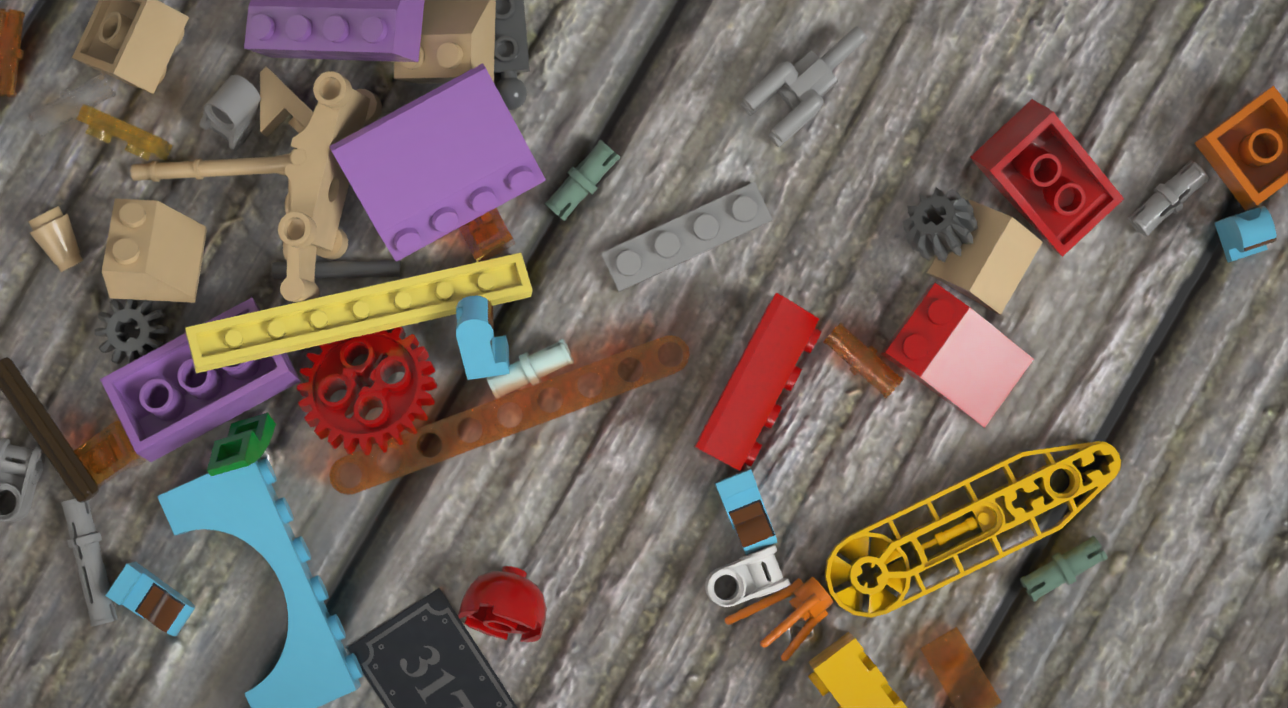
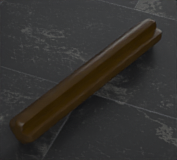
M8 357L1 359V391L74 498L80 503L90 500L99 492V486L12 359Z

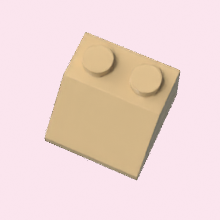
M99 0L72 58L129 85L154 94L158 84L162 82L166 75L167 64L175 47L183 39L184 28L189 17L158 0Z
M425 0L419 61L394 62V79L417 84L447 83L483 63L494 82L496 0Z
M115 198L102 266V274L109 297L113 299L195 303L206 240V226L159 201Z

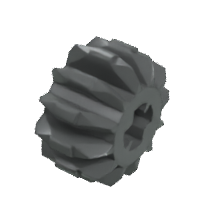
M936 187L932 197L929 198L919 193L920 204L918 206H907L910 218L903 221L904 230L908 238L907 242L913 250L919 251L921 256L928 261L936 256L938 260L945 263L948 254L951 252L961 256V245L974 244L971 232L978 229L977 220L973 213L974 209L970 202L961 198L959 193L953 189L944 194L942 190Z
M113 299L109 303L114 314L111 315L105 312L98 314L100 320L107 322V327L95 329V335L108 337V340L103 342L99 349L103 353L114 350L111 361L115 364H120L125 357L129 364L140 358V356L142 357L150 353L151 347L155 349L161 347L165 343L156 339L157 334L165 335L169 333L168 326H156V323L165 316V313L160 309L150 313L152 300H142L138 305L137 300L125 299L123 306L118 300ZM138 322L139 325L135 328L140 330L139 337L137 339L130 337L126 340L125 337L129 336V333H124L125 326L127 324L135 325Z

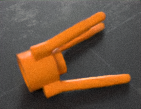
M813 576L805 583L798 578L788 587L727 616L725 623L731 625L794 595L795 597L789 603L795 611L760 642L761 647L766 648L800 618L804 621L809 619L782 653L781 660L787 661L814 627L828 615L826 609L834 601Z

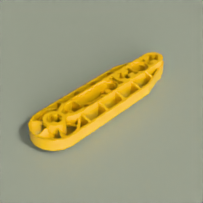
M1093 441L1023 451L848 535L837 543L826 560L824 577L828 592L841 608L856 616L872 618L894 611L1062 529L1117 476L1121 467L1120 455L1115 447L1109 443ZM1076 449L1056 460L1050 454V452ZM1093 453L1105 455L1107 461L1101 465L1103 472L1091 469L1080 473L1076 468L1092 463L1094 461ZM1043 455L1046 465L1015 479L1008 466L1009 463L1024 456ZM1002 467L1008 483L977 498L970 482ZM1058 469L1064 470L1070 480L1068 488L1062 493H1056L1050 486V476ZM1035 479H1037L1038 486L1034 483ZM964 486L970 502L938 516L931 501ZM1017 489L1023 493H1030L1039 489L1047 498L1045 502L1043 496L1036 495L1025 501L1027 507L1025 510L1022 507H1013L1012 501L1017 498L1015 492ZM1091 490L1077 505L1075 504L1074 497ZM1065 502L1070 511L1056 525L1041 532L1035 516ZM926 505L932 520L900 535L892 520ZM972 511L975 517L974 519L972 516L948 530L935 534L934 539L922 545L917 540V537ZM1027 521L1034 535L1002 551L996 535ZM887 523L894 538L890 539L881 533L869 531ZM977 524L979 525L982 532L926 558L924 550L936 544L942 546L951 539L977 529ZM869 537H871L870 555H868ZM989 539L996 554L963 569L957 554ZM907 542L913 548L917 563L911 566L909 565L907 555L900 547ZM839 552L850 559V564L839 558L836 554ZM899 557L902 558L901 560L896 561V562H894V563H892V564L886 566V564L892 562L893 560H895V559H897V558H899ZM951 558L958 572L925 588L919 573ZM864 563H868V566L871 568L875 565L878 568V572L873 575L875 582L872 585H868L864 580H862L861 584L858 582L857 576L862 574L860 566ZM913 576L920 591L904 598L910 587V579ZM846 581L850 582L851 586L836 593L834 592V587ZM886 584L899 592L898 596L884 588ZM863 594H869L868 612L862 611Z

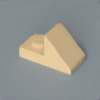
M267 67L260 72V132L268 137L291 114L293 118L288 124L298 133H301L309 124L313 111Z

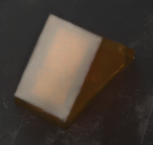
M497 207L459 228L477 262L488 260L516 244Z

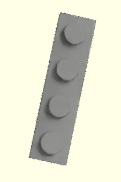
M753 182L604 251L601 255L618 291L621 292L772 222L773 219L756 183Z

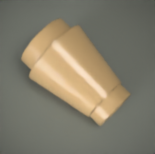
M59 206L28 221L33 230L30 232L31 236L53 263L57 265L60 272L84 261L80 255L68 214L63 215Z

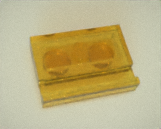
M83 104L77 117L78 121L88 125L86 134L108 144L112 137L127 143L124 151L148 161L152 154L167 161L172 151L173 145L164 139L88 105Z

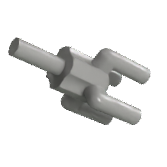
M856 26L821 58L812 51H809L794 65L787 61L782 62L742 98L743 101L740 103V106L749 116H752L778 92L781 98L793 109L771 129L772 132L768 135L777 147H781L819 112V109L823 106L822 96L838 83V79L832 70L866 41L867 36Z

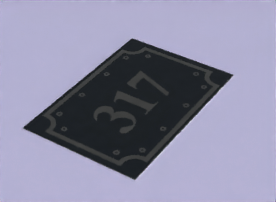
M440 587L347 648L351 654L354 653L362 672L386 708H518Z

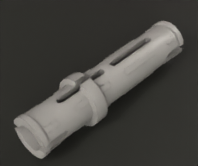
M76 499L63 501L61 505L70 536L67 544L68 548H73L84 598L87 603L90 625L97 626L118 620L113 601L105 596L110 586L99 545L102 537L100 532H96L89 500L83 503L78 502Z

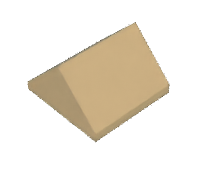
M969 199L968 201L974 209L973 213L978 229L971 232L974 244H962L961 256L951 252L948 254L945 263L935 257L927 274L996 314L1001 315L1043 241L1013 217Z

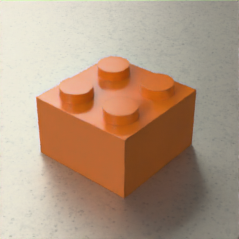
M1275 86L1260 93L1194 142L1244 210L1258 206L1288 183V104Z

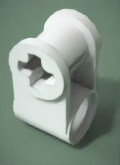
M771 545L742 556L739 560L710 572L705 582V590L709 599L719 606L731 607L789 586V579L783 578L774 555L777 551L776 546ZM762 562L769 577L768 581L761 565ZM722 575L732 576L737 585L734 595L727 599L717 597L714 592L715 581Z

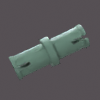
M599 140L598 144L577 168L571 167L567 172L570 176L545 202V205L562 220L566 221L567 217L589 192L592 195L598 189L595 185L621 157L602 140Z
M1093 535L1087 541L1063 555L1059 552L1051 556V562L1031 574L1020 578L1023 587L1027 588L1026 592L1031 600L1035 602L1038 598L1065 582L1067 585L1074 583L1077 575L1108 558L1105 551L1100 550L1102 546Z

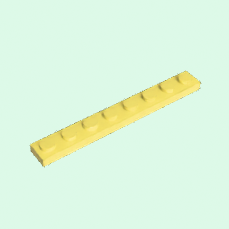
M516 253L185 327L195 372L200 373L456 314L458 302L468 296L484 297L494 306L529 298L533 290L522 253Z

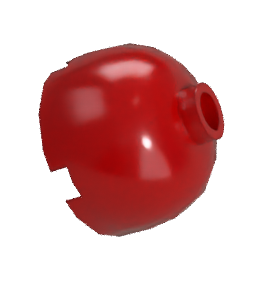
M504 566L502 571H491L478 576L467 588L462 599L458 617L459 619L466 617L464 624L483 634L507 640L508 633L522 634L520 642L528 643L538 641L541 638L547 608L543 593L534 582L526 578L527 573L524 570L512 566Z

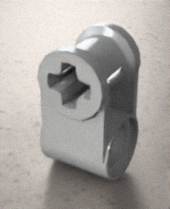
M231 75L204 105L203 116L199 123L200 127L204 130L210 128L229 142V148L236 151L244 144L256 125L257 120L255 118L259 101L261 100L258 90L247 79L239 75Z
M0 439V498L8 491H11L16 498V507L11 513L6 515L0 509V521L17 522L28 515L36 485L45 462V454L40 446L30 449L13 445L9 439ZM12 458L24 460L25 464L12 462Z

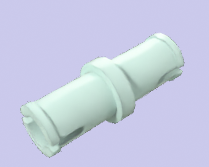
M562 338L558 342L531 355L527 352L520 355L519 361L509 365L510 374L487 377V381L498 400L502 396L529 383L533 386L541 383L542 377L569 364H573V357Z

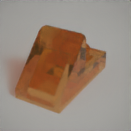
M120 420L111 423L74 450L99 487L121 472L146 462L145 458L136 454Z

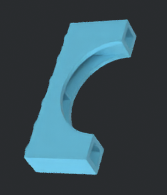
M259 458L249 466L215 476H210L209 473L157 496L174 535L184 534L192 530L207 529L236 536L254 547L267 560L281 583L288 609L287 638L281 657L271 673L256 687L244 693L251 708H318L361 687L358 680L363 677L361 666L354 653L347 655L341 642V639L346 638L344 628L336 614L330 616L324 600L329 598L327 590L320 576L313 577L306 563V561L311 560L309 549L302 536L297 538L294 536L289 522L294 520L292 511L284 497L278 499L272 483L276 482L277 479L267 458L263 460Z

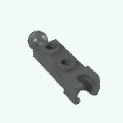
M496 0L494 75L500 74L501 78L497 82L496 88L508 110H513L523 105L527 97L526 86L517 78V73L530 72L524 0Z

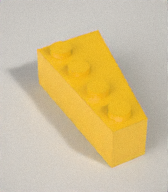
M849 631L808 662L814 670L808 675L809 679L822 696L831 692L840 704L837 708H907L896 692L889 686L886 678L877 666L865 654L857 639Z

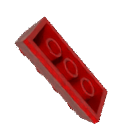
M778 293L773 295L699 435L694 448L738 471L741 470L743 464L749 467L753 465L762 447V444L756 441L763 426L771 429L782 409V406L776 404L783 388L788 391L792 390L802 371L801 368L795 366L801 353L805 351L810 354L822 331L815 328L819 321L818 317Z

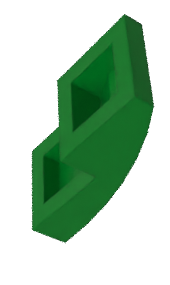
M268 412L231 423L228 436L214 441L207 467V472L210 476L249 466L263 455L271 441L276 426Z

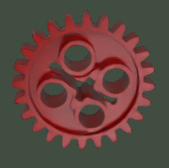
M397 327L391 333L389 329L319 345L322 350L320 355L314 353L306 355L313 364V367L301 368L299 371L308 382L297 385V390L302 396L306 397L299 401L298 404L303 412H309L304 419L310 427L316 426L314 432L321 440L328 437V443L334 449L343 442L344 449L351 455L359 444L364 454L369 456L373 444H378L383 453H385L388 448L387 440L393 438L401 446L403 445L401 432L406 430L414 435L418 433L412 422L415 419L428 420V416L422 409V406L435 404L432 395L426 391L436 389L437 383L433 377H429V375L435 372L432 362L426 361L429 354L424 346L418 347L419 341L414 334L405 338L406 333L403 327ZM362 354L369 355L363 364L358 366L352 365L353 360L357 356ZM383 356H388L387 358L383 359V360L380 362V360H381V358H382ZM396 372L405 373L399 382L394 384L387 383L392 374ZM347 390L341 400L330 402L331 396L335 392ZM379 407L383 408L378 418L365 420L370 410ZM354 412L351 418H346V416Z

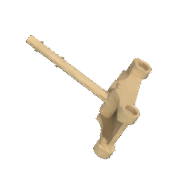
M334 71L322 73L316 79L313 92L318 103L309 124L301 133L293 137L291 147L294 149L290 154L273 157L202 160L199 158L194 161L164 163L152 161L146 164H132L130 170L133 181L152 180L153 182H159L161 179L196 178L199 180L204 177L272 173L287 176L286 215L281 218L278 225V234L283 241V254L287 261V278L281 283L280 292L284 299L294 303L319 298V287L314 283L316 255L328 260H335L345 254L348 248L347 235L338 226L349 181L329 146L359 131L364 125L375 122L382 113V103L376 94L366 89H352L349 80Z

